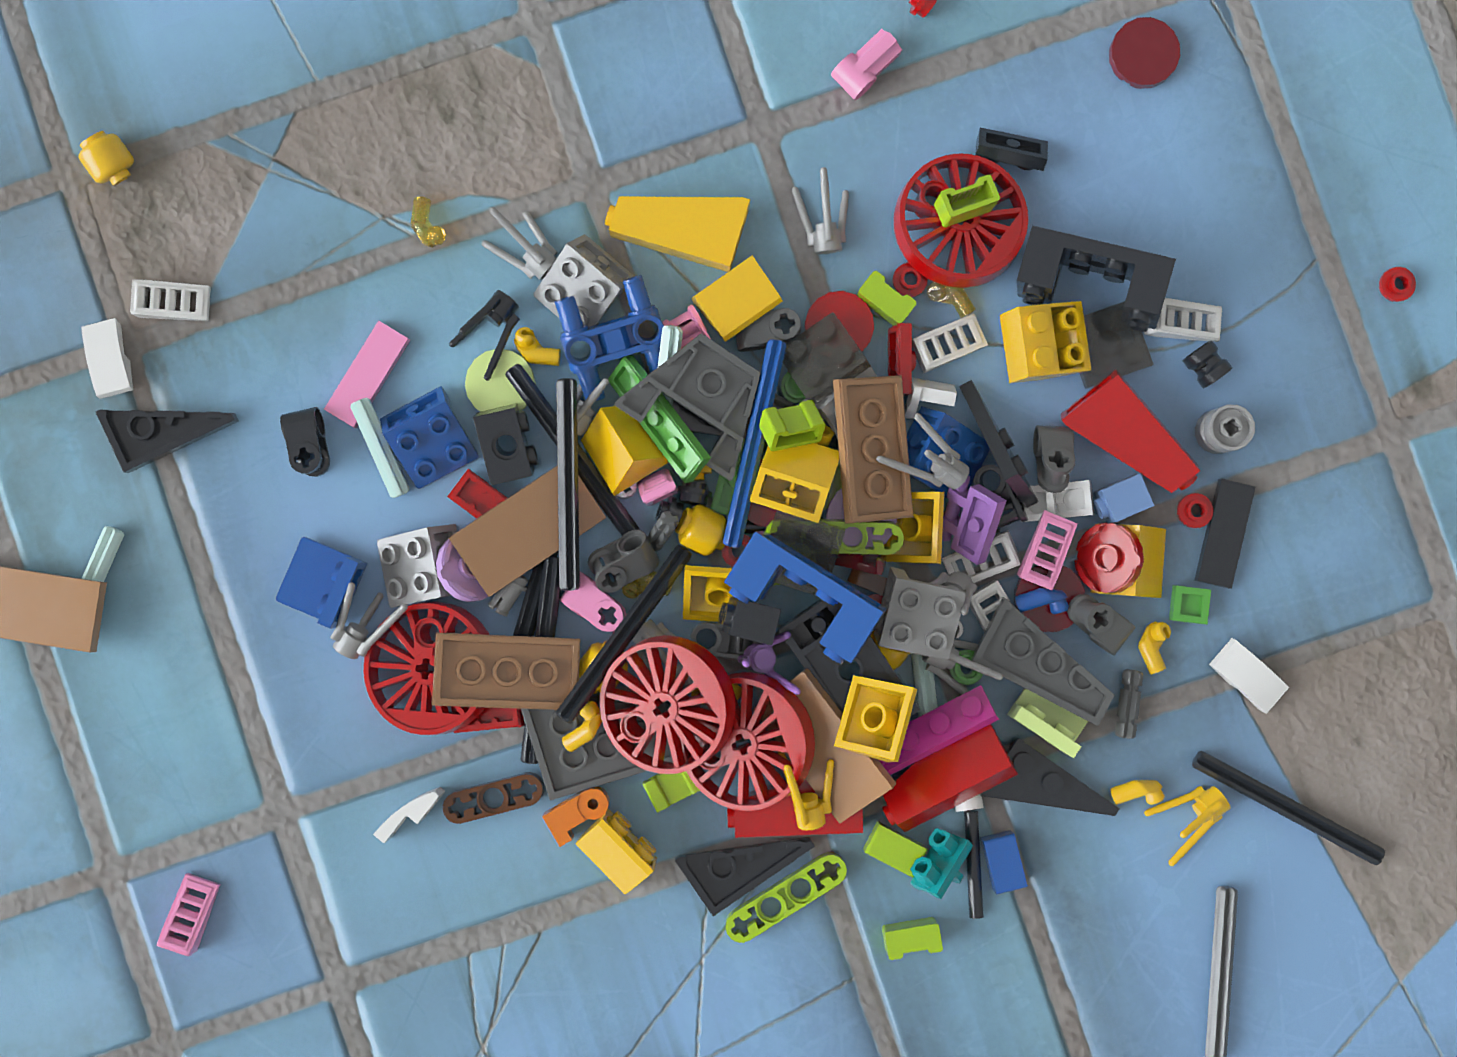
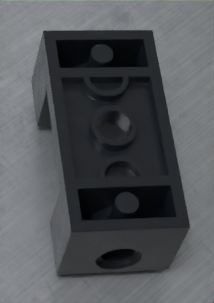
M1032 225L1016 280L1017 295L1023 298L1022 302L1028 305L1052 304L1063 265L1069 266L1068 270L1076 274L1088 275L1090 271L1103 274L1105 280L1114 283H1124V280H1129L1131 282L1123 307L1121 322L1127 323L1126 327L1129 329L1147 332L1148 328L1156 329L1176 259Z
M820 599L781 625L779 632H789L791 634V637L786 639V642L803 667L810 670L843 713L852 679H846L839 673L840 663L825 655L823 651L826 647L819 643L843 604L838 602V604L832 606ZM869 636L858 656L854 659L860 666V672L857 676L907 686L899 673L896 674L872 637ZM916 698L913 704L911 716L920 711L919 703L916 700Z

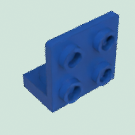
M442 386L380 418L384 438L418 489L478 458V453L454 415L449 398Z
M921 406L918 413L954 451L960 454L959 460L969 467L968 476L970 481L967 487L969 489L974 481L976 472L981 468L990 451L986 440L948 414ZM914 419L907 432L909 466L933 474L931 471L933 462L924 455V452L931 450L938 456L945 453ZM910 474V478L920 481L934 491L944 492V497L947 498L946 495L949 487L943 484L937 487L927 480Z
M302 537L277 593L276 601L319 619L317 623L330 629L336 628L348 584L350 582L355 584L354 597L368 563L310 538Z

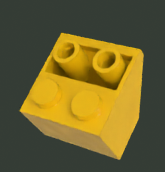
M1082 301L1019 306L1000 314L1009 383L1044 380L1092 370Z
M817 443L778 451H771L768 446L750 501L819 523L840 460L839 450Z
M608 808L606 813L597 819L578 838L575 844L624 894H627L654 871L657 857L654 855L656 849L645 837L641 836L638 839L629 830L632 825L619 811L613 814Z

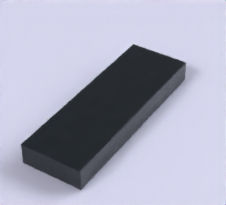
M1218 479L1212 503L1213 516L1207 524L1195 581L1232 589L1255 493V486Z

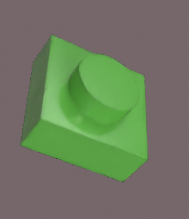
M1172 585L1169 620L1208 625L1211 590Z

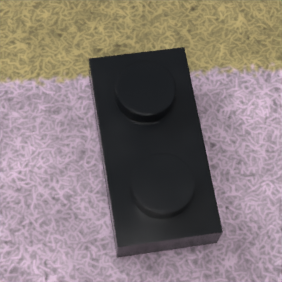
M980 127L976 139L975 155L987 158L995 163L1001 162L1016 165L1023 170L1035 169L1044 171L1048 160V141Z

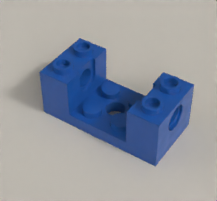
M755 531L724 581L725 584L732 587L729 593L746 604L749 601L758 602L759 599L763 600L783 569L786 568L784 575L801 586L807 583L813 585L818 589L815 595L832 606L838 604V602L843 604L819 643L826 647L823 653L840 664L845 660L852 663L887 608L769 533Z

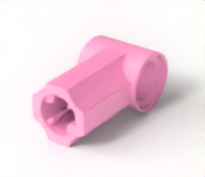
M881 29L855 54L852 52L847 55L834 68L831 76L856 101L871 88L877 80V76L901 54L902 49L891 33Z

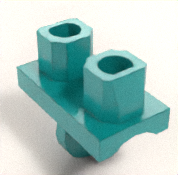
M936 828L929 837L931 849L926 857L917 858L910 869L914 875L910 884L918 890L926 891L936 898L942 899L951 882L960 884L964 878L959 869L973 845L967 839Z

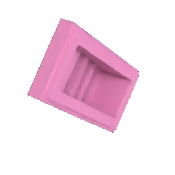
M666 468L641 479L637 483L640 496L647 506H652L678 493V488L669 470Z
M1044 510L1017 575L1022 579L1053 591L1078 523ZM1048 523L1064 529V535L1061 536L1046 530ZM1043 536L1060 543L1058 549L1041 543ZM1038 550L1054 556L1052 563L1037 557ZM1033 563L1049 569L1047 575L1045 576L1031 570Z
M186 873L161 930L157 946L184 956H191L198 951L220 884ZM190 888L206 893L205 899L188 894ZM188 903L201 908L200 912L184 908V904ZM180 917L195 922L194 926L180 923ZM177 932V933L186 935V936H188L189 938L186 939V938H183V937L174 935V933Z

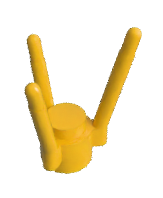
M778 751L780 756L786 758L785 752ZM831 759L827 761L822 799H819L816 793L800 795L791 766H784L783 773L791 791L797 826L802 830H815L822 827L826 822L825 814L832 812L830 798L834 761Z
M1199 786L1190 793L1144 811L1145 816H1151L1186 802L1196 801L1192 808L1198 817L1181 831L1180 836L1186 838L1193 831L1195 833L1168 861L1170 866H1174L1216 822L1223 818L1222 815L1231 809L1228 800L1215 786H1211L1206 791Z

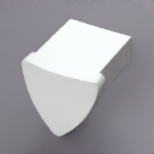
M912 377V394H909L907 397L905 418L914 420L919 401L954 406L957 395L955 385Z

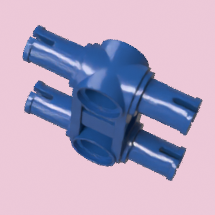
M642 275L622 281L631 310L628 312V315L590 327L583 325L574 295L554 301L563 332L560 333V340L570 371L578 376L585 400L601 382L597 367L602 363L640 352L641 354L644 353L650 373L658 368L662 328L664 325L662 324L658 308L650 303ZM645 320L654 321L657 325L656 333L650 338H643L638 334V327ZM576 341H585L590 346L589 354L584 358L574 357L570 352L572 344ZM604 390L596 399V401L605 398Z

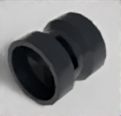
M1212 340L1203 344L1182 360L1188 369L1196 372L1198 375L1197 381L1203 389L1216 382L1233 368L1227 359H1221L1217 353L1218 347Z

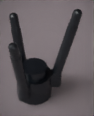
M497 290L485 306L460 328L458 335L449 343L450 347H455L485 318L497 327H500L502 323L506 324L484 375L486 381L491 379L512 329L520 320L515 315L519 309L518 304L501 290Z

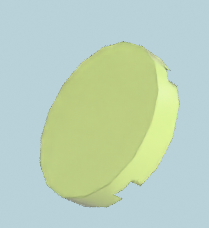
M495 350L486 351L474 359L467 370L465 388L468 399L477 410L481 412L515 403L518 404L519 412L527 407L505 375L506 371L512 366L520 364L536 384L533 370L523 357L513 351L503 350L489 381L484 379V375Z

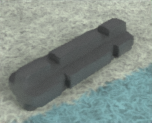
M665 511L661 514L650 531L649 536H647L655 551L663 548V545H665L674 532L675 526L679 524L678 516H672L670 511Z
M1126 669L1122 673L1121 683L1124 684V689H1120L1117 716L1120 717V722L1116 721L1115 734L1120 738L1134 739L1137 731V725L1134 724L1135 719L1138 720L1141 692L1138 689L1143 683V673L1137 670Z

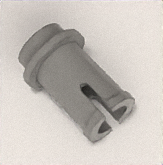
M521 575L496 592L488 606L491 609L497 608L495 612L507 617L521 592H526V584L529 580Z

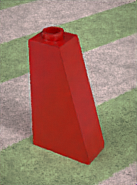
M1116 369L1061 413V420L1067 427L1170 493H1173L1178 488L1181 491L1185 490L1198 478L1196 476L1200 472L1198 464Z
M989 724L915 762L895 781L896 785L883 794L887 805L883 806L882 809L891 826L897 824L904 832H907L1018 775L993 725Z
M806 779L798 788L800 795L816 793ZM772 784L767 786L770 797L779 794ZM755 790L749 792V799H758ZM791 795L779 803L760 810L739 811L727 808L728 828H735V838L863 833L862 809L841 823L836 820L832 813L825 814L826 822L822 827L815 830H802L798 828Z

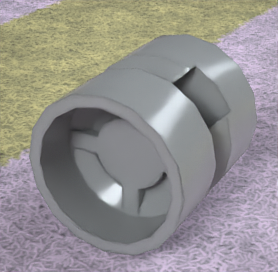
M1225 405L1208 411L1198 419L1195 426V437L1198 444L1205 451L1212 454H1223L1241 449L1252 440L1255 433V422L1252 415L1239 405Z

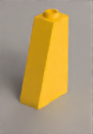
M619 196L616 206L610 205L605 225L609 226L608 230L612 238L729 272L732 268L749 212L750 199L744 197Z

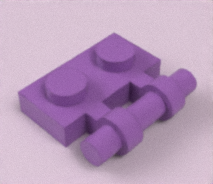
M968 476L959 488L954 490L948 489L946 496L949 500L946 510L943 512L942 540L950 541L951 536L954 535L951 549L979 565L987 560L1006 500L980 484L970 486V489H968L970 481ZM961 507H962V508H963V511H962L961 517H959L958 515H959L960 509H961Z

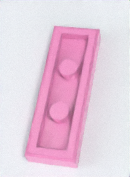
M378 320L324 410L353 428H357L358 423L350 408L351 404L363 398H369L371 403L373 402L409 344L410 339Z

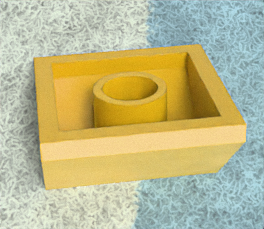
M753 255L691 298L696 307L725 342L783 302L781 296Z
M616 406L601 407L581 439V442L614 496L668 463V460L640 423Z
M911 492L913 517L900 518L896 522L903 532V546L896 553L887 555L886 562L941 564L944 492ZM892 534L884 546H890L891 541L897 540L898 536Z
M1119 524L1128 527L1135 533L1143 547L1144 563L1140 576L1132 586L1122 592L1103 593L1090 589V593L1161 598L1166 529L1143 525Z
M685 565L683 620L718 622L722 603H729L730 596L734 597L729 593L732 587L724 583L732 568Z
M853 675L834 746L885 762H898L917 689Z

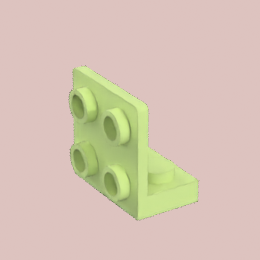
M1024 688L1007 715L1066 755L1074 758L1082 747L1075 741L1088 721Z

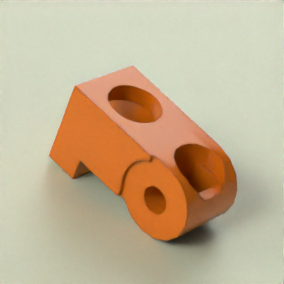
M597 786L580 791L546 811L542 817L559 847L573 839L572 828L587 819L596 820L601 818L609 807L610 798L604 788Z

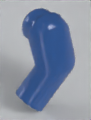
M1038 588L1015 596L1017 607L1021 613L1049 604L1052 614L1062 613L1069 608V604L1066 601L1067 595L1062 590L1053 589L1052 591L1047 588Z

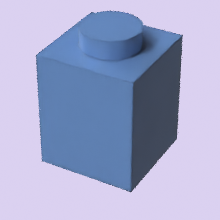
M1141 473L1131 475L1094 491L1096 499L1093 500L1095 510L1101 519H1106L1107 523H1116L1155 506Z

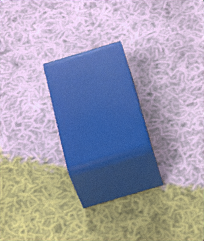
M1008 830L980 837L991 886L996 895L1028 887L1015 834Z

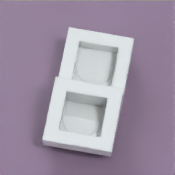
M116 318L82 326L84 350L96 396L102 399L132 391L131 363L124 354L121 324Z
M1091 480L1069 482L1067 488L1060 493L1047 492L1039 485L1031 486L1039 502L1028 508L1024 506L1028 521L1025 522L1039 521L1044 510L1063 518L1095 515Z
M1233 638L1230 639L1209 664L1229 685L1237 688L1258 710L1266 714L1289 688L1271 669Z
M439 787L416 797L391 815L373 835L381 842L386 843L393 837L407 817L418 824L431 811L445 793V790Z

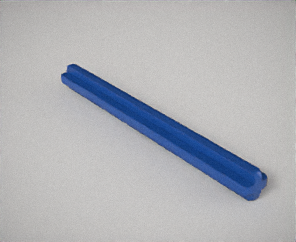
M770 339L766 345L726 523L723 544L730 547L740 548L742 545L751 506L750 498L757 479L765 443L759 423L762 411L773 407L786 350V343L775 339Z

